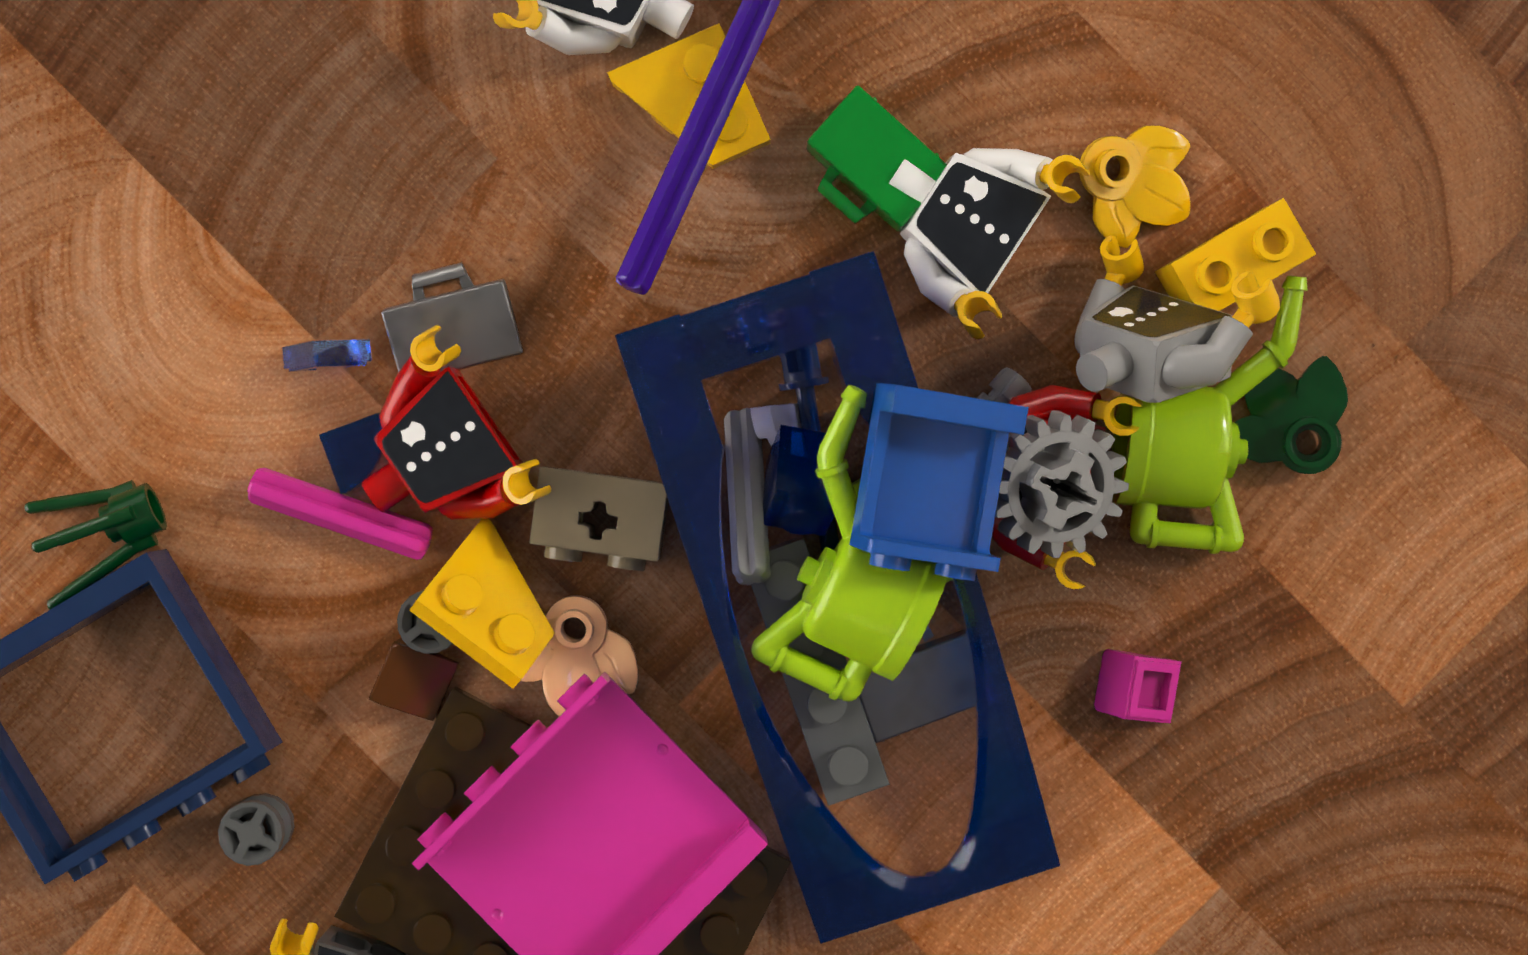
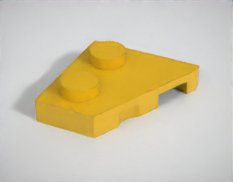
M481 519L409 610L513 689L522 680L555 634L495 526L489 519Z

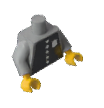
M1110 235L1103 240L1100 246V253L1107 272L1104 279L1096 280L1080 316L1075 333V348L1080 354L1076 364V373L1080 383L1090 391L1099 392L1108 388L1148 403H1159L1226 380L1231 377L1232 364L1253 335L1249 327L1252 324L1271 320L1280 309L1279 297L1273 282L1269 278L1260 288L1253 272L1247 271L1240 274L1231 286L1232 294L1239 307L1234 315L1134 285L1124 289L1122 287L1123 284L1136 280L1143 273V258L1137 239L1133 240L1128 252L1120 255L1116 235Z

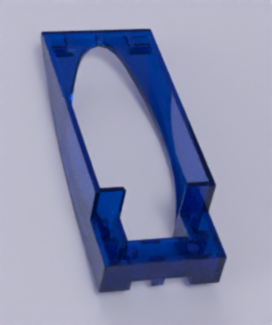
M874 251L810 271L808 275L682 316L678 314L615 335L720 657L820 943L822 944L1059 867L1060 862L1037 777L977 573L975 581L952 578L968 637L975 686L976 761L971 809L963 839L949 863L937 872L925 873V876H910L881 863L859 844L819 797L800 770L774 725L754 681L741 643L731 603L722 538L721 479L722 459L725 458L726 453L725 445L722 442L703 382L828 342L843 392L848 385H853L867 393L865 408H861L859 416L869 427L877 383L918 388Z

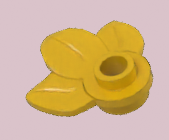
M1143 126L1130 134L1126 139L1119 136H1104L1094 140L1087 146L1080 161L1088 169L1090 176H1084L1081 173L1079 175L1084 188L1093 196V222L1103 237L1116 235L1119 246L1128 248L1136 238L1141 222L1151 225L1169 226L1187 219L1190 214L1189 191L1183 179L1174 172V169L1184 159L1190 149L1189 141L1182 134L1162 126ZM1114 156L1120 163V172L1117 178L1111 180L1106 174V164Z

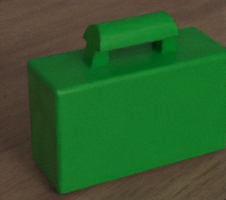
M858 85L854 87L807 140V152L827 169L817 191L854 224L862 221L871 213L876 212L897 232L904 228L921 205V202L889 184L903 160L906 159L935 181H937L947 165L939 158L938 153L930 150L877 102V98H872ZM836 178L864 202L860 209L832 185Z

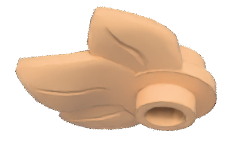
M571 595L558 600L546 614V618L555 634L521 681L535 682L542 680L543 691L548 705L558 716L565 709L557 700L584 673L594 682L606 672L627 694L634 693L638 682L636 654L631 643L625 637L608 629L607 618L600 605L594 600L581 595ZM572 617L580 619L586 627L585 636L580 639L569 637L564 630L566 619Z

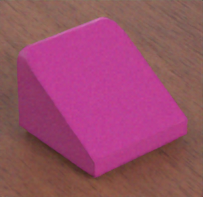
M1104 650L1094 702L1095 709L1122 719L1171 723L1181 661L1119 650Z

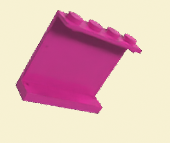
M606 672L594 682L584 673L557 700L565 711L548 728L538 719L511 746L519 757L502 774L491 766L464 792L472 803L455 820L444 812L417 839L426 849L412 864L420 870L428 863L518 955H659L768 845L767 835Z

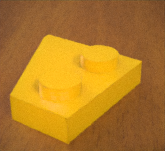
M720 23L609 71L607 72L613 87L632 99L666 131L680 138L722 46L725 35ZM745 80L707 162V165L712 169L771 144V139Z

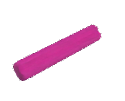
M265 467L258 468L255 471L248 486V500L253 504L415 560L424 557L432 540L433 528L427 523L389 510L383 513L375 505Z

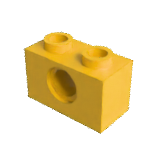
M1282 198L1156 270L1155 273L1169 296L1220 311L1236 302L1231 286L1240 274L1247 271L1253 272L1261 287L1267 279L1273 280L1316 255V252L1287 202Z

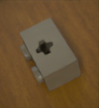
M548 466L539 468L537 489L550 485L551 492L547 496L535 500L529 544L545 546V558L582 562L583 551L608 555L607 566L635 571H645L646 560L658 562L661 559L671 489L670 483ZM599 501L607 503L606 512L608 515L618 517L617 527L605 529L602 537L595 535V526L593 524L584 522L585 512L597 510Z

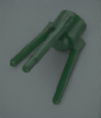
M130 480L108 489L51 497L25 504V511L29 514L108 503V505L99 508V517L35 540L31 544V549L36 553L68 544L101 531H105L113 543L121 540L126 542L121 548L47 601L48 609L51 610L96 583L137 553L158 545L155 534L166 530L167 522L161 503L149 484L144 483L136 486L134 481Z

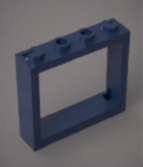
M167 549L142 554L0 639V678L152 587L246 743L77 844H74L0 722V811L44 884L49 883L67 871L74 882L108 862L102 850L119 840H122L127 850L131 849L162 830L156 819L157 817L174 807L178 809L182 817L186 816L217 797L211 788V785L231 774L236 784H239L271 765L265 753L283 743Z

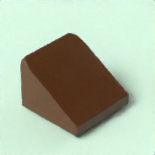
M400 638L392 644L369 695V700L433 721L458 668L459 662L439 653L424 654L415 651Z

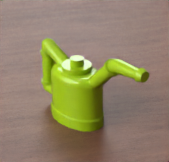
M1286 277L1281 287L1284 288L1271 340H1266L1262 344L1263 348L1233 371L1230 378L1221 381L1215 387H1203L1159 403L1142 401V407L1131 406L1126 403L1118 404L1116 421L1125 426L1133 425L1140 427L1129 436L1113 434L1115 440L1112 444V451L1124 456L1127 462L1123 467L1114 471V477L1129 483V489L1122 493H1114L1112 500L1114 504L1132 505L1130 536L1134 542L1145 544L1147 548L1167 546L1208 550L1211 554H1218L1220 551L1235 552L1242 547L1244 534L1228 479L1233 477L1238 464L1243 465L1246 463L1248 441L1240 439L1239 427L1235 422H1232L1231 406L1279 367L1284 368L1288 365L1287 360L1294 353L1298 340L1304 290L1308 291L1307 277ZM1158 505L1194 509L1210 507L1214 522L1211 525L1159 521L1157 518Z
M848 385L841 394L843 399L819 446L817 454L818 468L815 470L817 477L822 479L842 539L835 550L826 547L818 560L807 556L797 576L798 581L806 584L802 599L755 638L751 646L753 657L757 661L769 666L770 671L774 673L780 671L829 694L830 699L835 701L840 699L847 702L856 700L859 697L872 672L891 681L901 673L921 640L948 577L934 574L936 564L934 562L912 559L910 571L893 570L870 565L869 552L849 545L857 497L847 471L849 464L844 457L860 410L865 408L867 398L865 391L853 385ZM804 633L811 641L844 655L849 660L845 668L839 670L789 647V644Z

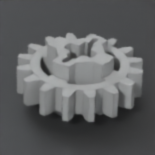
M1052 410L1048 418V425L1041 418L1034 415L1027 416L1026 434L1022 436L1009 433L1008 444L1010 448L1005 456L995 517L1003 519L999 523L997 530L1011 540L1017 538V545L1026 551L1035 554L1041 547V551L1053 558H1060L1064 543L1078 553L1084 552L1086 548L1084 535L1089 532L1103 539L1108 535L1105 526L1101 523L1105 514L1120 517L1123 512L1118 505L1112 503L1113 494L1122 493L1129 489V483L1114 477V471L1127 463L1124 456L1108 451L1115 438L1102 430L1097 429L1094 431L1095 422L1076 415L1071 421L1070 415ZM1042 476L1052 480L1058 478L1060 482L1070 486V491L1066 492L1059 488L1053 490L1051 486L1041 482L1040 478ZM1019 487H1020V491H1021V494H1022V499H1021V501H1020V498H1019Z

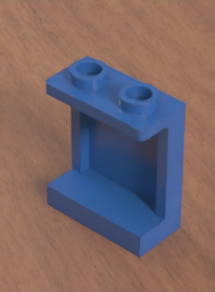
M877 383L849 545L869 552L870 565L887 569L910 571L911 561L914 559L936 563L934 570L936 575L961 580L975 581L977 569L999 572L1001 558L990 554V543L1009 433L1024 435L1029 407L896 384Z

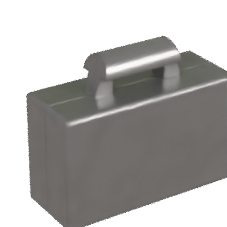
M462 262L413 274V301L385 308L381 312L398 373L411 356L410 346L413 339L435 325L441 327V330L435 335V345L439 351L443 353L455 344H458L461 348L460 356L443 366L440 372L448 366L462 369L518 355L523 352L505 280L499 279L474 286ZM459 277L462 289L425 298L423 286Z
M927 626L923 634L924 642L934 636L929 626ZM965 629L918 645L901 673L893 681L872 672L859 695L876 743L884 742L889 738L991 701V695L970 633Z

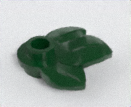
M1321 356L1312 362L1298 380L1292 374L1278 368L1244 395L1245 404L1250 415L1240 418L1235 423L1239 427L1240 439L1248 441L1247 458L1257 463L1282 461L1289 469L1302 474L1322 472L1336 461L1342 445L1341 434L1336 424L1347 407L1348 393L1342 374L1327 356ZM1305 430L1313 431L1318 437V446L1310 454H1302L1296 446L1298 435Z

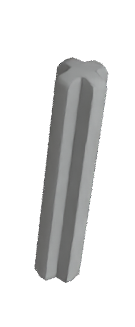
M744 408L740 411L731 410L724 418L732 573L739 584L747 586L753 583H764L771 575L762 439H759L755 433L750 408Z

